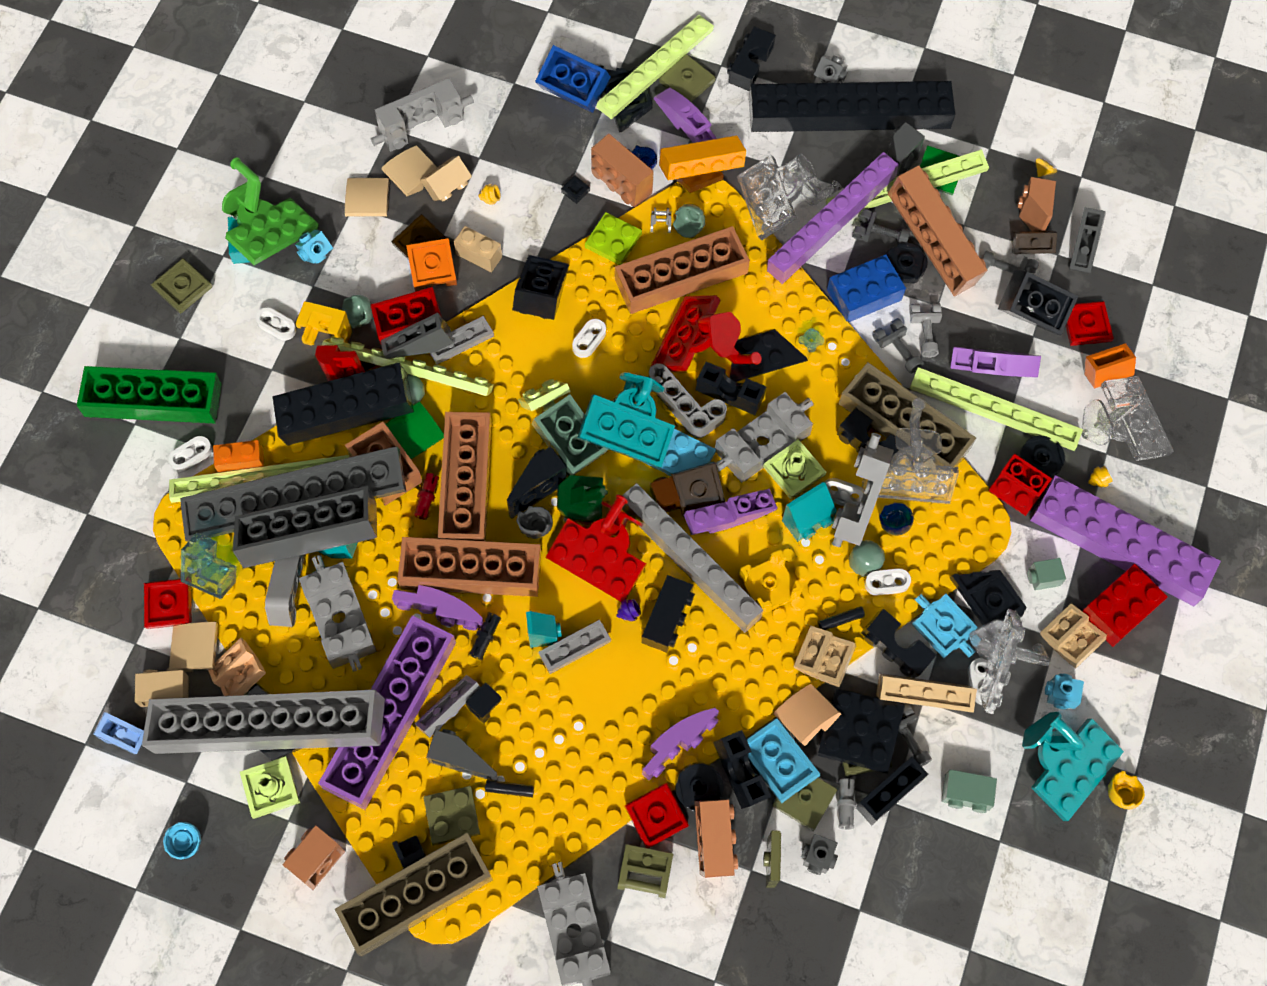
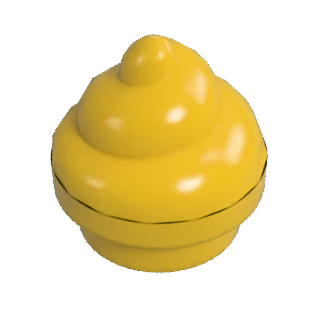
M487 184L481 190L478 197L486 204L493 205L500 201L501 195L497 185Z
M1098 466L1094 468L1088 484L1102 488L1108 487V484L1113 482L1105 466L1101 468Z

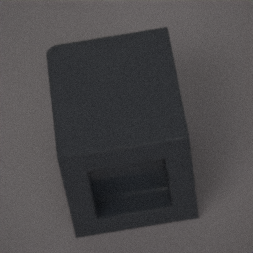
M485 682L465 703L467 708L484 724L490 718V712L501 702L502 698Z
M413 836L400 843L397 841L392 842L403 869L426 857L417 836Z

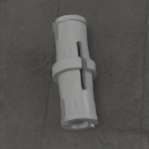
M840 779L839 800L837 801V807H839V828L844 829L845 826V830L854 829V808L856 807V801H854L855 781L850 779L848 782V779Z

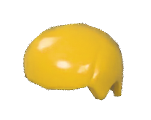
M1126 771L1115 774L1107 787L1108 796L1112 803L1123 809L1131 810L1137 808L1142 804L1145 797L1144 787L1139 782L1137 776L1127 775Z

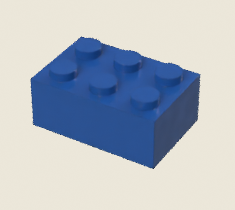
M553 45L535 82L541 89L593 113L611 76L605 69Z
M887 255L830 277L827 291L837 309L848 322L902 301L906 290Z

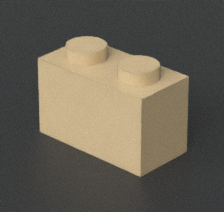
M454 156L420 179V181L434 201L441 200L443 202L452 196L451 192L456 188L460 190L468 185L467 180L472 178L460 157Z
M464 226L454 240L456 255L491 273L502 258L500 243L467 226Z
M168 668L164 672L144 670L143 673L135 674V702L140 707H148L149 699L188 698L189 676L180 668Z

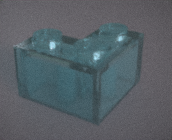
M196 533L181 549V582L222 599L236 582L237 566L216 558L217 541Z

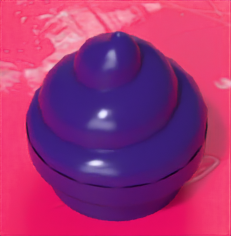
M625 599L621 602L616 616L623 620L635 621L641 615V610L635 599Z

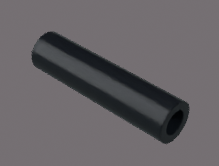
M862 606L819 620L818 625L820 629L828 630L865 617V612Z
M487 780L485 792L533 798L535 786Z

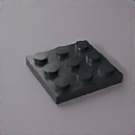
M836 688L832 705L841 715L824 731L818 756L888 774L905 705Z

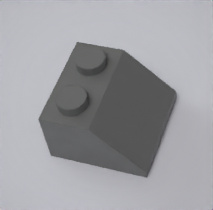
M906 122L901 128L897 127L890 137L892 141L887 147V150H889L888 156L899 164L896 176L905 173L918 160L925 139L922 133Z

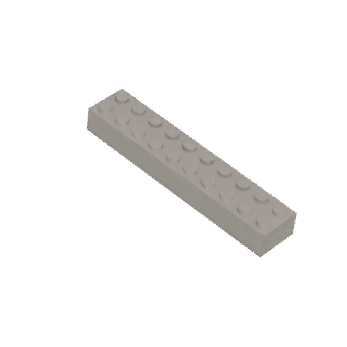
M376 690L149 699L142 746L155 754L380 746L385 699Z

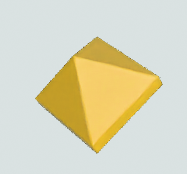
M1036 159L1038 177L1057 172V169L1044 159Z

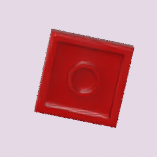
M1105 302L1075 304L1066 324L1070 346L1112 342L1114 338Z
M182 578L144 583V628L155 629L192 623L191 579Z
M667 783L624 805L647 849L689 826Z

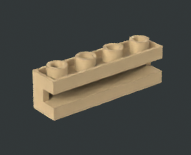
M879 673L876 697L880 700L974 713L977 689L968 685Z

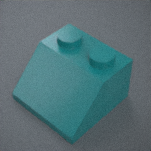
M822 482L786 505L782 522L797 542L803 538L805 540L811 538L817 529L821 527L823 529L827 528L834 522L837 510L825 482Z

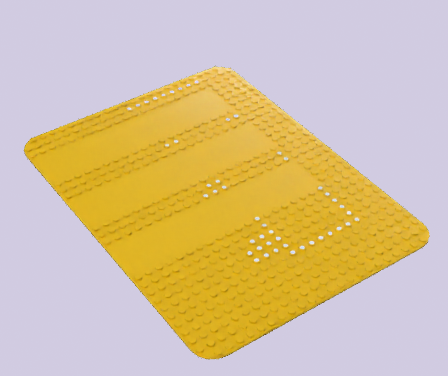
M724 180L693 193H689L680 183L676 182L620 216L619 219L642 230V235L624 263L733 226L750 260L748 274L630 314L615 281V266H618V264L586 249L585 242L589 238L587 236L550 259L569 264L554 320L512 311L515 288L519 281L518 278L446 322L452 332L482 316L486 319L494 333V337L437 365L447 368L446 371L448 372L460 371L473 379L475 377L487 379L488 383L494 384L492 393L485 396L419 377L425 385V395L420 402L443 433L445 412L490 413L492 429L486 542L540 544L541 547L538 597L446 592L473 608L483 618V623L488 612L501 617V621L493 635L494 640L492 643H489L482 661L469 655L477 638L476 633L478 630H481L480 628L468 630L463 628L462 625L444 626L438 622L436 612L425 614L420 612L419 609L413 608L409 611L401 610L394 605L392 600L394 590L417 593V590L400 589L397 581L402 537L438 539L444 438L411 459L420 471L422 483L384 506L379 498L375 499L377 503V538L358 542L352 559L330 558L318 551L305 554L300 578L316 571L312 558L316 557L319 564L318 555L322 556L325 567L341 562L345 565L377 650L376 653L359 659L362 666L360 670H358L354 662L357 671H352L350 663L334 669L331 667L300 581L294 600L296 607L294 627L269 626L265 610V599L275 561L243 568L233 552L234 532L191 543L186 542L181 502L171 503L169 493L162 498L154 513L153 532L160 549L180 579H191V597L207 622H217V637L227 651L240 638L244 639L266 672L257 683L270 694L371 690L412 615L454 635L456 644L365 810L322 789L318 784L338 747L302 748L294 753L292 752L376 884L403 870L392 842L397 841L400 843L413 836H417L426 856L450 843L432 845L423 796L471 786L481 835L470 838L493 881L409 929L414 937L428 943L453 944L471 936L538 888L537 886L542 885L555 876L552 864L556 863L558 872H560L558 862L563 863V869L628 824L631 819L624 805L664 783L668 784L671 792L674 791L677 775L687 765L697 762L710 765L719 759L713 742L740 730H743L747 739L775 719L776 716L773 713L795 693L810 684L816 689L825 682L794 668L810 626L819 628V620L862 606L865 617L826 630L832 632L835 637L855 643L856 648L850 660V665L874 648L865 641V636L861 632L877 612L885 609L900 622L901 625L896 630L897 632L922 614L924 609L915 601L920 594L930 603L938 601L945 594L948 595L957 589L950 579L953 574L959 573L961 575L981 572L995 562L1008 546L1011 536L1010 517L1002 502L988 491L990 488L964 458L948 479L945 480L907 452L889 474H886L862 541L871 540L879 544L884 550L885 561L880 570L904 569L910 574L911 584L905 592L886 595L870 594L865 588L867 577L856 574L849 564V554L855 544L843 540L841 547L832 545L836 529L832 528L833 523L827 528L823 529L821 527L817 529L816 533L807 540L803 538L798 542L782 522L788 503L830 478H837L860 486L864 490L866 489L868 480L856 476L858 468L854 467L858 452L850 444L843 443L837 435L839 426L850 414L848 410L839 405L843 391L867 362L900 385L901 383L850 323L845 320L844 316L802 267L783 284L767 272L768 259L783 245L741 195ZM684 204L698 206L705 215L704 228L693 238H684L678 234L673 225L676 219L675 212ZM654 207H656L657 211H667V208H669V212H671V233H668L666 222L657 221L653 225V232H650L651 215H654L651 213L654 211ZM656 215V218L666 219V215ZM717 295L721 301L715 314L731 312L739 320L741 333L738 340L775 329L808 359L806 362L748 378L766 386L765 396L756 416L725 403L727 406L725 421L702 438L693 437L657 394L652 391L650 392V396L653 398L656 406L655 418L675 425L674 429L715 448L718 438L733 428L736 432L766 412L768 403L784 392L798 405L807 398H810V401L812 400L813 406L804 411L805 415L813 423L810 435L803 439L801 443L826 471V475L793 499H790L764 468L741 483L726 466L721 471H718L726 502L731 497L770 489L777 510L726 530L711 534L707 531L691 535L685 517L682 516L681 509L666 512L744 591L745 589L738 578L740 568L748 564L751 565V568L768 561L772 553L782 550L786 558L785 567L792 580L794 582L798 580L803 588L799 598L763 614L761 619L746 633L634 522L629 520L626 525L630 534L628 553L647 563L627 598L629 600H636L640 607L641 615L637 617V620L629 621L616 616L621 604L619 600L545 558L567 521L557 509V490L533 505V507L545 508L553 518L551 531L541 538L531 539L522 534L517 524V516L511 519L508 512L507 498L531 458L540 449L548 448L532 426L533 419L542 414L544 409L541 406L530 411L521 407L518 399L523 397L522 394L530 389L537 390L542 387V383L554 379V381L558 380L567 383L571 391L555 399V404L570 394L583 413L586 414L592 395L614 401L615 397L623 391L626 382L619 378L621 373L626 372L649 377L651 364L685 296ZM599 319L603 321L606 325V336L595 351L586 358L576 356L572 349V342L589 320ZM593 331L592 333H593V334H598L599 332H598V331ZM584 346L580 347L581 350L587 349ZM711 346L702 352L695 353L687 371H670L700 407L715 399L696 391L697 378L706 361L726 369V375L730 378L732 362L726 357L718 356ZM430 353L405 356V359L409 361L417 359L426 362L427 366L434 367L436 365ZM375 365L367 371L380 368L382 366ZM745 380L738 381V383L745 382ZM674 391L667 392L669 395L677 394ZM681 407V408H680V409H682L683 411H689V410H690V408H688V407ZM717 410L712 411V413H713L714 415H719V414H721V413H720L719 411H717ZM393 418L289 446L278 437L277 425L253 440H259L264 450L265 466L349 455L345 447L347 443L379 423H387ZM699 422L694 424L697 427L704 426L702 423ZM872 427L867 432L869 438H871L872 433L879 434L881 436L879 442L887 439ZM765 437L757 438V442L760 445H767L769 443ZM608 450L604 455L575 474L576 476L603 478V485L608 490V494L602 498V501L611 506L617 494L623 495L636 483L652 498L650 484L659 477H671L639 460L612 450ZM715 453L711 462L717 463L721 460L717 453ZM212 464L204 470L200 471L199 473L195 474L194 476L213 474L218 472L214 467V464ZM432 473L434 474L433 477L435 475L439 476L434 493L435 501L431 503L427 520H421L419 516L417 518L413 516L419 499L417 494L422 489L425 474ZM836 486L830 487L833 491L838 490ZM851 494L853 498H859L858 494ZM834 503L837 512L839 508H844V506ZM602 505V519L605 518L609 511V508ZM574 521L586 529H588L593 523L584 521ZM669 575L692 584V593H695V597L691 606H686L684 610L687 616L683 626H678L675 632L678 634V639L674 648L669 647L666 653L642 644L641 641L665 579ZM894 580L897 585H902L900 580ZM872 582L874 587H880L879 583ZM532 611L554 615L555 622L561 625L562 637H557V641L600 620L611 638V642L549 674L538 653L549 646L530 648L526 612ZM337 613L333 617V621L341 623L345 620L346 615L344 613ZM466 675L475 680L480 687L486 682L501 696L502 700L490 712V718L484 724L465 704L439 731L442 732L443 729H448L455 732L456 736L462 739L497 773V781L534 785L533 798L485 792L487 779L428 762L426 757L434 734L429 738L415 723ZM716 708L719 711L717 716L718 723L711 731L705 730L701 735L703 740L695 749L691 747L686 751L679 746L681 750L673 760L669 758L663 764L665 769L657 778L653 776L648 780L642 775L643 768L655 756L650 751L651 745L670 727L704 710Z

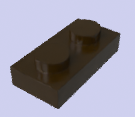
M1014 232L1012 253H1056L1057 232Z

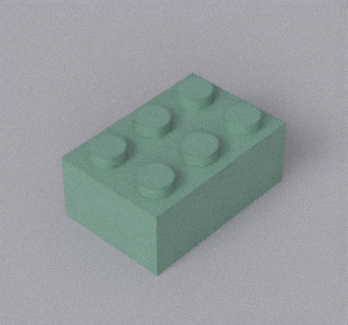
M570 394L532 421V426L547 447L551 446L565 464L568 476L575 475L609 450L578 438L585 414Z

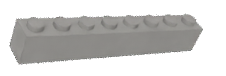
M637 483L622 495L628 500V503L623 506L622 510L643 524L642 527H639L744 633L761 619L764 610Z

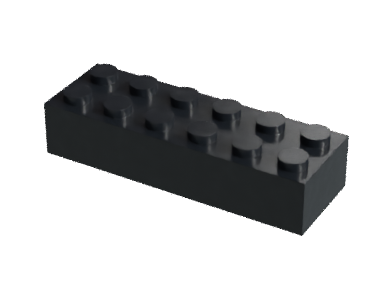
M400 362L272 396L278 437L287 446L414 412L408 375Z

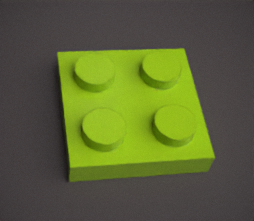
M605 212L585 242V248L621 265L642 235V230Z

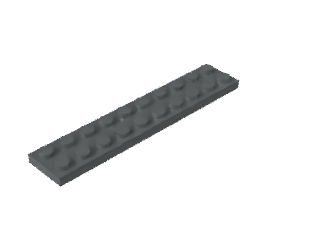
M396 446L182 497L180 502L185 541L191 543L233 533L235 516L364 486L369 487L374 499L407 492L400 449Z

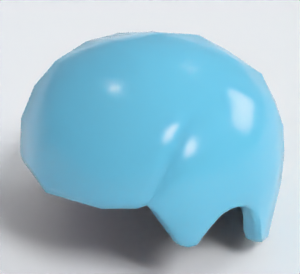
M178 822L169 827L165 832L163 839L164 849L172 858L180 860L190 858L199 850L202 841L201 834L195 825L188 822Z

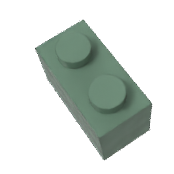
M949 769L944 778L942 802L948 803V806L951 808L961 809L965 806L972 808L973 812L986 813V811H990L994 807L997 778Z

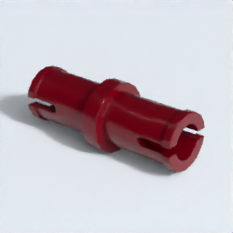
M432 473L425 474L422 489L417 494L419 499L413 516L416 518L419 516L421 520H427L431 503L435 501L434 493L439 476L435 475L433 477L434 474Z

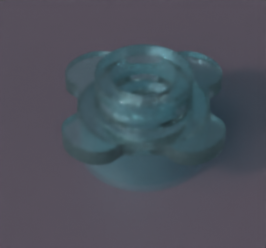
M810 328L805 332L804 336L799 337V343L805 345L809 352H815L819 345L824 344V338L817 330Z

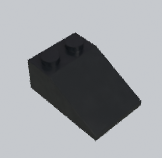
M528 255L515 288L512 311L554 320L569 264Z
M1014 270L998 310L1061 336L1079 296L1030 272Z
M551 446L547 449H540L534 454V457L531 458L508 496L507 506L511 519L518 516L519 511L524 512L529 506L535 505L555 492L558 485L567 478L566 466Z

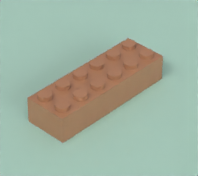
M917 166L898 176L888 195L953 296L955 297L975 286L988 271L986 264L975 252L973 243L964 235L961 225L953 218L950 208L940 198L939 191L930 183L928 174L920 166Z
M732 226L615 266V281L629 313L633 314L748 274L750 260Z
M445 412L438 539L486 541L492 429L490 413Z
M402 537L397 581L400 589L418 590V586L422 585L443 592L538 597L541 547L540 544Z

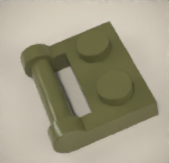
M626 844L618 889L625 890V888L658 894V897L666 898L673 853ZM628 871L662 878L661 884L628 879Z

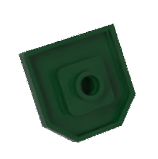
M576 475L567 477L557 487V509L566 519L569 518L572 521L595 522L602 519V498L608 494V490L603 485V478Z

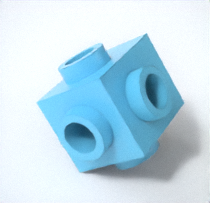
M319 230L303 234L299 238L300 241L295 244L298 248L297 254L304 262L320 263L326 258V254L333 249L325 235Z
M1068 674L1055 675L1050 681H1047L1045 687V695H1048L1047 703L1054 704V707L1058 709H1075L1081 704L1084 681L1072 679V676Z

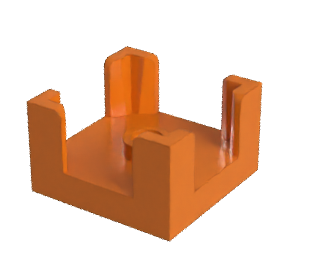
M449 238L406 245L415 292L423 290L427 286L445 283L446 286L457 285Z

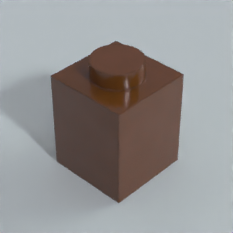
M659 477L650 484L653 500L665 512L680 509V498L673 478Z

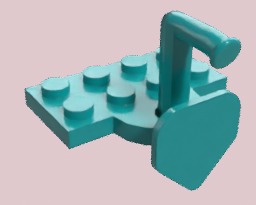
M626 372L621 373L619 378L626 382L623 391L615 397L614 401L597 395L591 396L578 438L657 468H662L675 425L655 418L656 406L653 398L650 396V392L660 393L665 388L652 378Z
M1050 712L1025 730L1022 746L1024 749H1033L1039 746V761L1045 769L1031 788L1063 821H1069L1124 751L1092 718L1087 719L1075 733L1061 719L1062 715L1059 712Z

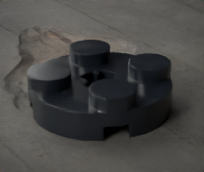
M906 242L900 243L893 249L891 248L887 253V257L903 283H917L924 275L928 260L917 245ZM908 260V263L911 265L904 266L901 261Z
M1047 436L1030 438L1021 448L1019 457L1050 478L1057 475L1065 462V453L1061 445L1054 443ZM1042 453V456L1047 457V460L1041 462L1037 458L1038 454Z
M697 762L687 765L678 773L675 791L679 801L685 807L695 811L694 801L720 799L724 791V784L721 775L711 765ZM700 780L702 784H706V788L702 789L704 792L698 793L697 790H693V785H696V781Z

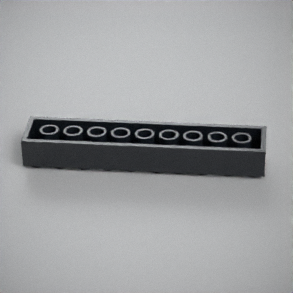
M951 81L751 84L749 92L751 132L895 130L897 127L901 128L905 122L914 129H951L956 115Z

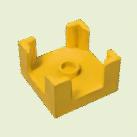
M304 301L296 321L297 328L305 327L302 335V342L304 344L314 345L319 331L332 334L336 338H343L344 342L348 343L352 330L346 311Z
M782 550L772 553L768 561L751 568V565L748 564L740 568L738 578L747 594L764 610L763 614L799 598L803 589L799 581L795 580L794 582L785 567L786 558Z

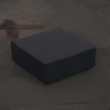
M573 176L561 188V193L576 204L590 192V186L576 176Z

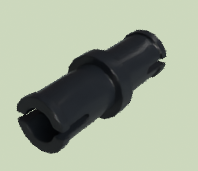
M490 612L487 613L482 628L477 631V638L469 652L471 657L483 660L489 643H492L494 640L493 635L501 621V617L496 614L492 615Z

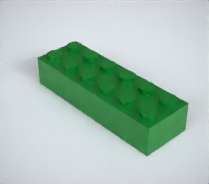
M84 366L77 407L84 417L216 424L222 384L217 374L211 372Z

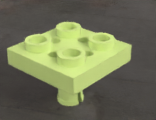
M550 379L542 383L541 388L537 390L530 389L522 394L523 397L518 400L521 407L533 411L542 406L545 412L555 405V399L571 391L567 383Z
M799 439L763 465L764 469L790 499H793L826 475L824 468Z
M286 756L240 772L253 819L300 803Z

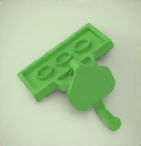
M235 157L230 163L231 168L238 170L248 180L246 183L229 191L223 198L222 211L236 217L237 224L239 225L226 232L225 239L253 265L295 243L303 234L311 233L313 230L318 229L319 224L291 198L276 206L259 199L261 188L259 177L240 158Z

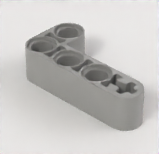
M655 364L650 368L649 378L654 379L665 388L663 392L655 393L693 437L702 438L725 421L727 406L722 400L714 399L700 407L665 365ZM674 391L677 394L669 395L667 392ZM681 407H688V408H690V410H689V411H683V410L680 409V408H681ZM717 410V411H719L721 414H719V415H714V414L712 413V411ZM699 422L702 423L704 426L697 427L694 424Z
M305 554L275 561L265 599V610L269 626L294 627L296 621L294 600Z

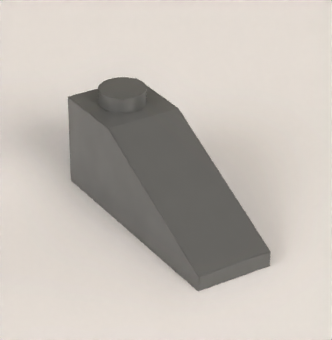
M1084 208L1070 270L1091 273L1106 211Z
M439 313L381 340L383 355L386 359L433 353L454 343L450 327Z
M443 729L442 732L435 730L426 757L429 763L487 780H498L497 773L462 739L456 736L455 732L448 729Z

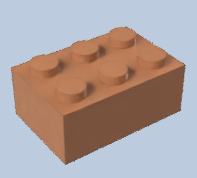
M607 134L591 148L592 174L597 179L605 182L612 192L619 194L626 204H630L635 208L652 194L653 170L613 136Z
M384 422L379 423L345 445L350 457L397 446L400 449L406 491L408 492L422 483L420 471ZM406 492L379 499L386 506Z
M727 799L694 801L700 875L705 878L735 876L734 870L738 869L737 854H733L732 844H736L735 829H731L730 820L734 819L733 804H729Z

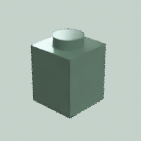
M1060 558L1034 562L1027 572L1029 583L1033 584L1034 591L1059 587L1066 580Z

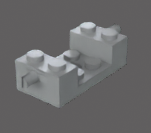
M447 78L375 109L380 134L371 137V142L373 146L385 142L390 152L401 149L408 144L407 129H412L416 125L430 121L437 116L445 128L456 125L463 120V107L474 103L471 95L460 99V95L450 78Z
M784 392L768 403L766 412L736 432L733 428L718 438L715 449L721 460L716 463L717 470L721 471L728 466L739 481L743 483L763 469L764 463L798 439L801 442L808 437L813 423L808 419L804 411L813 406L812 400L810 401V398H807L798 405ZM765 437L769 443L767 445H760L757 442V438Z
M872 433L866 447H861L854 465V467L858 468L856 476L867 479L868 482L859 506L846 502L843 509H838L832 528L836 529L832 545L836 547H841L843 540L860 546L894 451L878 445L881 438L879 434Z
M318 555L319 564L316 557L312 558L316 571L299 578V581L319 630L328 662L333 669L350 663L352 671H357L355 662L358 670H360L362 666L359 659L376 653L377 650L344 563L341 562L325 567L322 556ZM337 613H344L346 615L345 620L341 623H335L333 617Z
M558 862L560 872H558L557 864H552L556 879L537 887L562 986H572L575 984L593 986L592 980L610 975L611 971L602 943L585 873L576 876H565L563 863ZM570 925H578L581 928V934L578 938H570L567 935V929Z

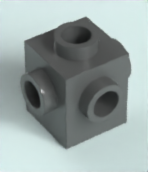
M825 55L821 57L814 75L821 78L822 83H843L848 74L846 71L848 65L844 64V60L838 56L833 55V57Z
M814 834L810 844L805 843L801 854V857L805 858L803 865L808 867L807 870L816 875L826 874L829 868L834 869L838 855L834 854L838 842Z

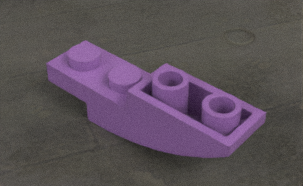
M668 88L654 97L656 103L676 129L682 128L692 143L717 139L710 130L712 124L683 95Z
M954 346L951 369L992 375L1038 377L1041 355Z
M770 489L731 497L724 503L686 511L684 517L691 535L707 531L711 534L760 518L777 510V506Z
M422 585L418 586L417 593L398 590L393 592L392 600L394 605L401 610L409 611L413 608L419 609L420 612L425 614L436 612L438 622L448 627H453L456 624L462 625L463 628L468 630L482 628L483 618L465 602L446 592Z
M716 708L704 710L670 727L651 745L650 751L655 756L643 768L642 775L648 780L653 776L657 778L665 769L663 764L669 758L673 760L681 750L679 746L686 751L691 747L695 749L703 740L701 735L705 730L711 731L718 723L717 716L719 711Z

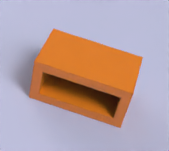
M1126 343L1086 356L1084 374L1094 389L1134 375L1136 356Z
M259 440L213 445L214 467L218 473L265 466L264 450Z

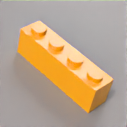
M737 135L662 148L660 151L659 166L667 180L744 167L746 149Z

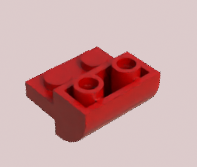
M317 345L315 356L328 381L365 372L356 351H340L338 345Z
M1014 454L988 491L1026 516L1052 478Z

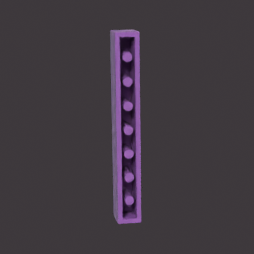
M884 152L878 156L768 259L767 272L781 284L788 280L896 178L899 164Z

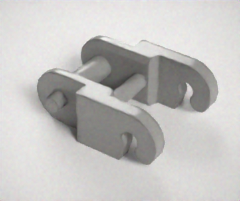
M654 207V211L651 213L654 215H651L650 232H653V225L657 221L666 222L668 233H671V212H669V208H667V211H657L656 207ZM656 215H666V219L656 218Z

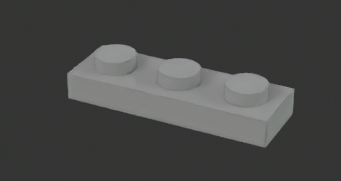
M484 316L452 331L454 343L430 353L437 365L494 337V333Z
M598 620L538 653L547 671L551 674L610 643L611 638L601 621Z
M466 675L426 712L415 725L430 738L435 733V730L439 731L451 717H454L459 712V709L466 704L465 702L480 688V685Z

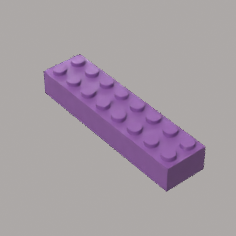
M1056 475L1046 489L1030 520L1125 571L1136 564L1161 590L1193 607L1204 598L1221 562Z
M412 615L371 690H376L385 699L381 745L338 747L318 783L322 789L364 810L366 809L456 644L454 635Z

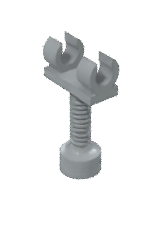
M932 303L931 313H920V304H911V323H923L925 343L921 345V354L926 358L935 357L939 354L938 344L933 342L931 323H940L942 318L941 304Z

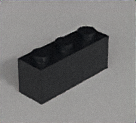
M667 575L643 632L642 644L666 653L669 647L674 648L678 639V634L675 632L678 626H683L687 616L684 610L686 606H691L695 597V593H692V584Z
M911 756L860 801L856 809L872 826L928 776V773Z

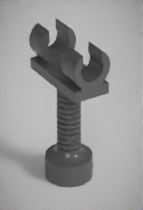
M867 209L860 211L858 220L865 224L869 223L867 229L862 226H855L852 236L854 239L864 240V242L868 243L871 232H876L896 238L898 244L908 242L910 229L903 228L901 231L876 225L874 222L877 212L872 213Z
M985 251L982 258L987 269L993 266L1014 273V270H1025L1033 274L1039 266L1037 260L1028 259L1025 256L1020 267H1015L1013 264H1007V262L995 259L994 253Z
M899 318L891 321L892 334L886 336L882 328L873 331L875 333L873 338L881 349L893 343L907 362L905 368L910 374L915 373L918 367L921 368L924 365L920 357H913L900 340V338L906 335L907 328Z
M909 703L904 704V720L901 721L899 731L902 733L901 735H903L905 741H907L906 743H908L907 745L914 756L913 758L921 766H924L931 762L932 758L928 751L923 752L919 748L916 740H914L915 738H913L910 730H908L909 728H907V725L916 721L917 716L914 714Z

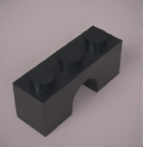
M753 27L751 33L746 34L743 41L744 46L742 48L739 47L735 56V62H731L728 67V83L750 91V85L754 84L758 78L760 64L751 60L767 61L774 48L775 34L757 27Z
M706 361L697 378L696 391L722 400L724 403L756 416L764 399L766 386L747 378L744 383L735 382L727 377L726 369Z
M855 407L839 426L837 435L843 443L850 444L859 453L860 448H865L867 442L870 441L867 432L870 430L873 420ZM892 434L886 440L878 442V445L894 450L887 471L888 474L901 461L908 450V446Z
M885 609L877 612L861 633L865 636V641L873 647H878L882 651L883 657L890 662L894 661L905 676L912 678L920 676L935 658L936 654L920 640L913 642L908 648L900 647L895 641V632L901 623Z
M743 730L713 742L741 809L771 797L762 774L757 775L750 765L748 754L752 751Z

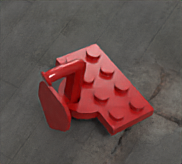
M717 295L685 296L651 367L655 364H663L669 371H687L695 353L702 352L710 346L718 356L726 357L734 364L757 365L760 364L762 357L758 352L740 354L734 348L741 333V325L731 312L715 314L721 301Z
M617 494L612 506L602 501L601 504L608 507L609 511L605 518L593 522L588 529L568 518L545 558L622 602L628 598L647 563L628 553L630 534L626 528L627 523L630 520L641 527L643 524L621 511L623 506L628 503V500L622 495Z

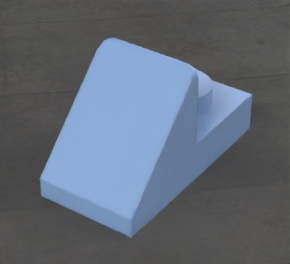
M104 712L93 735L105 743L114 744L128 752L137 754L142 745L144 730Z

